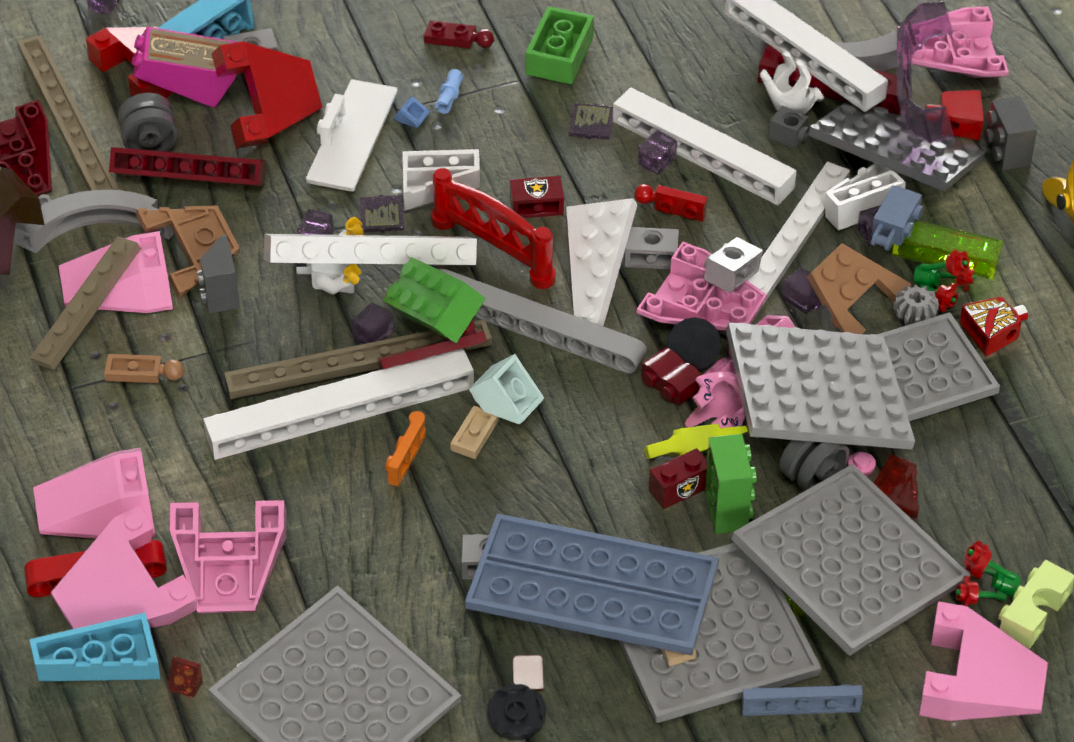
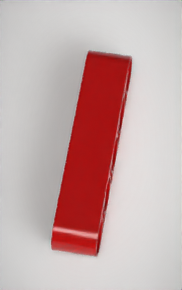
M151 540V542L134 550L151 578L160 577L167 571L164 547L160 541ZM85 551L34 559L26 563L24 573L27 593L32 597L51 596L53 589Z

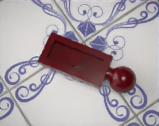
M430 20L423 35L424 43L469 49L473 42H476L481 48H488L494 43V34L488 29H481L477 32L475 25Z

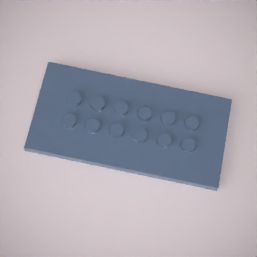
M496 514L465 600V608L693 655L719 566V558Z

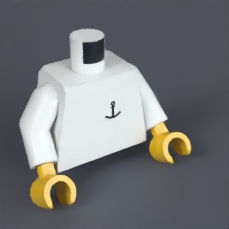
M357 217L350 218L345 225L347 230H343L339 235H363L362 222ZM296 263L297 274H311L312 287L332 295L338 292L354 293V287L359 282L358 275L362 272L356 264Z

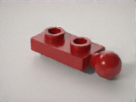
M647 184L639 185L635 189L634 197L640 204H649L652 201L655 202L654 210L702 222L705 219L707 209L706 196L658 185L655 192Z

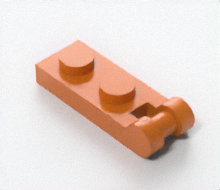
M414 411L409 415V427L405 435L399 437L394 455H390L386 461L385 471L388 472V484L399 487L426 437L425 415L420 411Z

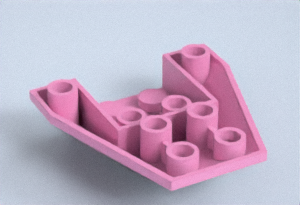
M966 7L898 26V34L906 63L972 78L1008 76L1009 71L1004 55L996 56L991 41L993 19L989 7Z
M160 231L135 234L125 238L137 242L141 250L98 310L152 313L173 309ZM111 244L59 265L65 307L72 300Z
M682 242L671 258L670 274L655 295L647 293L638 306L636 313L658 322L677 324L684 319L697 317L706 319L717 330L726 331L728 322L750 324L766 300L767 295L749 281H745L731 293H728L704 280L706 270L704 263L710 253L699 247Z
M141 447L112 452L33 487L40 534L96 539L113 518L139 505L153 527L152 537L156 536Z

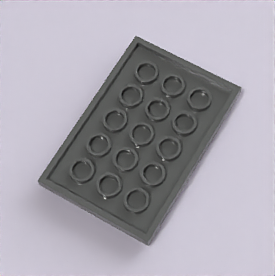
M849 100L810 126L808 136L942 191H946L983 161L985 151L978 149L975 144L960 142L950 134H941L933 131L930 126L913 123L909 118L891 114L883 107L873 106L864 112Z

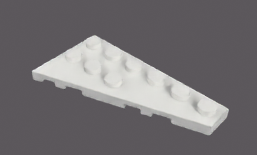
M633 198L566 207L574 316L604 326L638 205Z

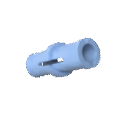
M457 69L450 70L446 82L441 85L439 90L440 96L435 104V108H439L438 112L443 114L450 112L454 99H457L459 95V86L464 78L461 71Z

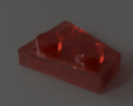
M891 454L874 484L905 514L917 519L919 505L916 464Z

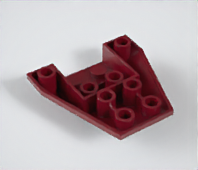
M39 99L15 107V117L0 122V167L12 169L37 197L52 192L48 119Z

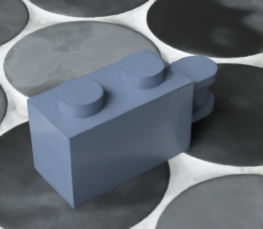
M892 185L873 219L872 246L878 244L883 246L884 250L889 251L893 244L901 246L905 237L909 238L914 229V221H919L923 213L924 206L920 205L922 194Z

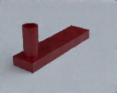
M472 319L457 343L446 339L378 357L377 360L380 369H387L484 343L487 340L484 331H476L474 319Z

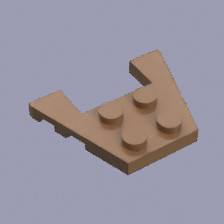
M188 206L184 209L160 207L159 210L139 208L136 211V215L145 233L170 225L191 265L169 274L168 279L178 298L199 284L197 270H201L200 258L221 236L227 235L232 258L239 252L240 248L218 206Z
M840 244L807 276L822 305H826L833 316L831 321L835 328L839 327L842 333L863 334L866 331L847 309L873 284H876L893 302L898 291L903 290L905 285L911 286L908 281L844 244Z

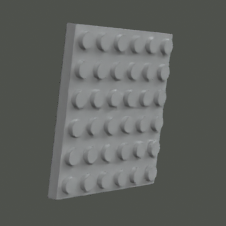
M728 322L726 333L751 437L913 449L915 443L914 435L884 336Z
M853 464L734 531L731 538L849 656L956 590L957 585L963 583L964 576L970 577V574Z
M736 543L698 553L718 557L719 566L695 645L696 659L668 667L664 655L659 648L618 640L656 723L741 699L743 689L754 687L778 688L821 675V666L781 588Z
M338 585L208 689V696L258 742H414L461 701V694Z

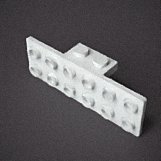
M351 80L344 95H334L331 103L326 105L323 120L320 119L318 122L317 134H320L321 146L306 177L307 183L351 192L355 191L398 93L396 87Z

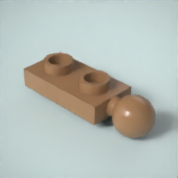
M108 354L104 377L105 381L159 383L160 375H164L168 380L176 381L183 376L184 366L175 359L162 364V356Z

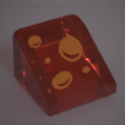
M173 656L168 690L188 697H195L203 683L201 665Z

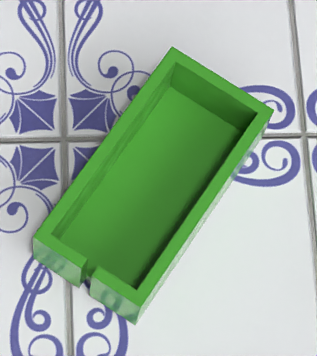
M411 257L401 270L399 275L401 279L399 282L395 281L389 287L383 301L404 317L457 343L486 298L465 282Z

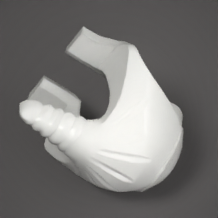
M785 51L782 53L785 63L778 65L773 80L764 69L760 73V77L777 111L781 106H784L801 114H806L816 101L821 102L824 100V97L817 87H808L811 75L805 64L800 60L796 61L795 64L791 54ZM797 65L801 75L794 87H791L788 80L789 75L796 70Z

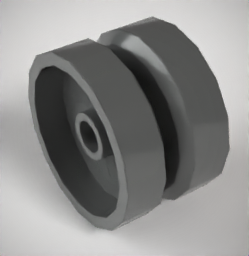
M143 93L128 98L121 105L118 117L125 148L167 152L175 144L177 129L172 105L166 98L159 94Z
M791 440L782 454L779 469L783 475L791 481L797 482L799 487L806 491L843 470L849 460L850 451L844 444Z

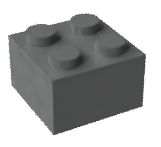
M1021 96L992 100L990 111L987 112L988 126L984 130V139L986 144H990L993 159L998 161L1002 171L1031 166L1037 128Z

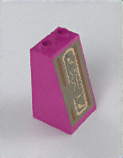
M146 27L142 35L138 34L133 46L136 49L132 60L134 77L215 108L236 78V74L217 77L211 53L220 45L236 42Z

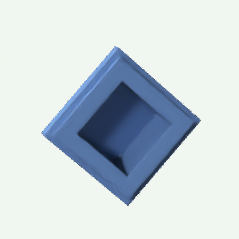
M411 96L393 119L418 128L431 111Z

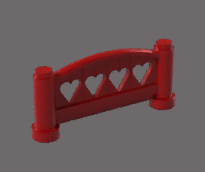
M439 168L433 174L434 208L431 211V223L435 228L447 230L458 224L531 268L530 283L535 288L547 289L555 284L556 271L553 267V235L549 228L539 227L535 229L520 215L495 198L475 188L453 181L448 169ZM456 195L469 204L467 211L462 209ZM476 207L480 211L487 213L489 221H482ZM496 219L508 226L509 232L507 234L502 233ZM516 231L529 239L530 243L527 246L522 244Z

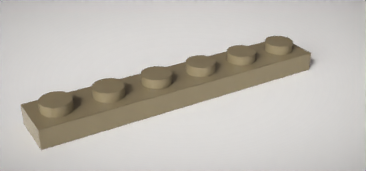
M119 236L116 237L30 356L34 364L55 370L141 250L137 242Z

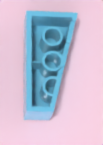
M199 0L158 28L219 39L228 35L240 34V31L243 29L249 31L255 28L251 0Z
M146 612L29 639L38 681L160 679L158 659Z

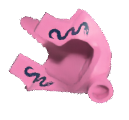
M713 372L698 376L696 382L700 389L693 397L698 407L686 419L685 426L693 427L713 417L717 419L711 424H719L720 428L741 426L746 415L736 374L732 372Z

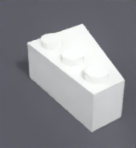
M479 149L403 151L404 211L434 202L433 174L439 168L448 169L452 175V180L475 189L480 188Z
M876 163L867 169L862 167L858 170L857 176L851 180L846 178L825 192L826 218L837 230L870 220L875 217L892 185L905 189V181L895 171Z

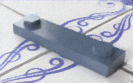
M843 684L840 686L754 687L743 689L742 716L860 712L863 696L862 686Z

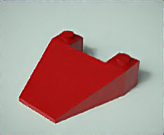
M146 27L104 28L87 37L86 44L89 61L102 72L126 60L132 63L136 53V49L133 47L138 34H143ZM134 73L128 76L131 97L137 94L154 93L167 99L173 93L170 90L134 77Z
M245 41L220 45L211 53L217 77L244 73L255 115L239 117L230 125L236 149L260 145L323 108L310 60Z

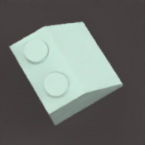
M516 354L492 365L469 389L474 400L484 412L517 424L522 423L544 399Z

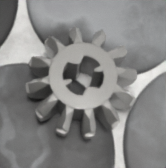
M916 284L913 288L905 285L903 290L898 291L893 304L897 321H904L905 326L936 317L939 307L935 291H928L927 286L919 288Z

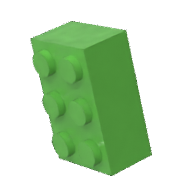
M547 6L526 51V75L573 84L594 38V16Z
M742 434L709 437L705 494L715 534L734 532L747 525L749 519H753L751 501H755L753 483L757 482L755 466H750L751 449L749 445H745Z

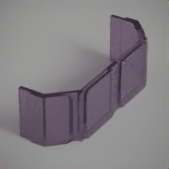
M945 2L920 3L907 15L904 22H900V27H897V58L899 62V67H897L898 103L905 125L928 143L954 138L946 106L922 109L912 102V54L931 37L953 34Z

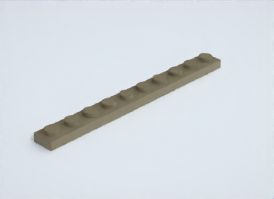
M41 35L17 41L22 57L89 191L119 190Z
M485 319L474 321L476 331H484L487 342L463 348L464 351L492 345V337ZM430 330L225 372V381L230 399L380 369L378 357L446 340L447 338Z

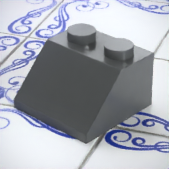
M223 235L200 258L201 270H197L199 286L204 287L199 288L201 303H207L209 314L240 308L236 270L227 235Z

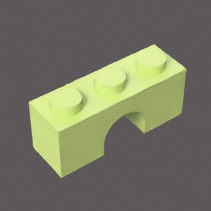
M1046 559L1039 568H1033L1027 579L1028 583L1025 587L1020 586L1017 589L1012 604L1010 606L1006 604L998 617L1001 621L1000 630L1028 649L1031 648L1043 632L1047 613L1036 606L1044 605L1059 611L1071 595L1074 586V574Z

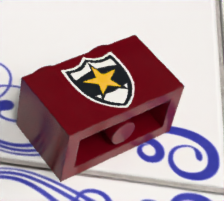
M561 176L510 179L512 210L522 218L564 215V194Z
M696 448L650 469L649 492L663 510L705 491L707 460Z

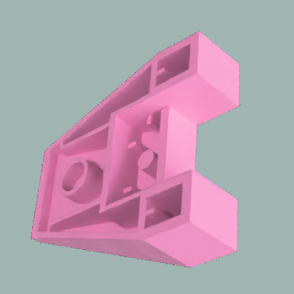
M284 500L256 501L255 532L202 533V511L199 502L170 503V533L186 580L198 597L197 613L256 612L286 540V507Z
M139 505L113 518L51 592V596L72 629L145 612L149 628L170 625L196 610L198 597L184 575L158 588L134 550L151 542L153 527Z
M938 601L931 645L960 650L956 676L926 672L919 716L953 721L1041 713L1048 662L969 607Z

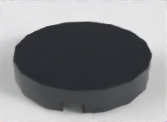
M697 317L687 318L677 323L670 332L668 348L677 353L684 362L693 365L697 370H702L713 364L719 356L721 338L716 327L706 319Z
M510 684L498 689L495 695L490 698L487 704V720L491 729L500 737L512 741H522L533 737L541 730L546 720V705L542 696L537 691L531 690L529 686Z

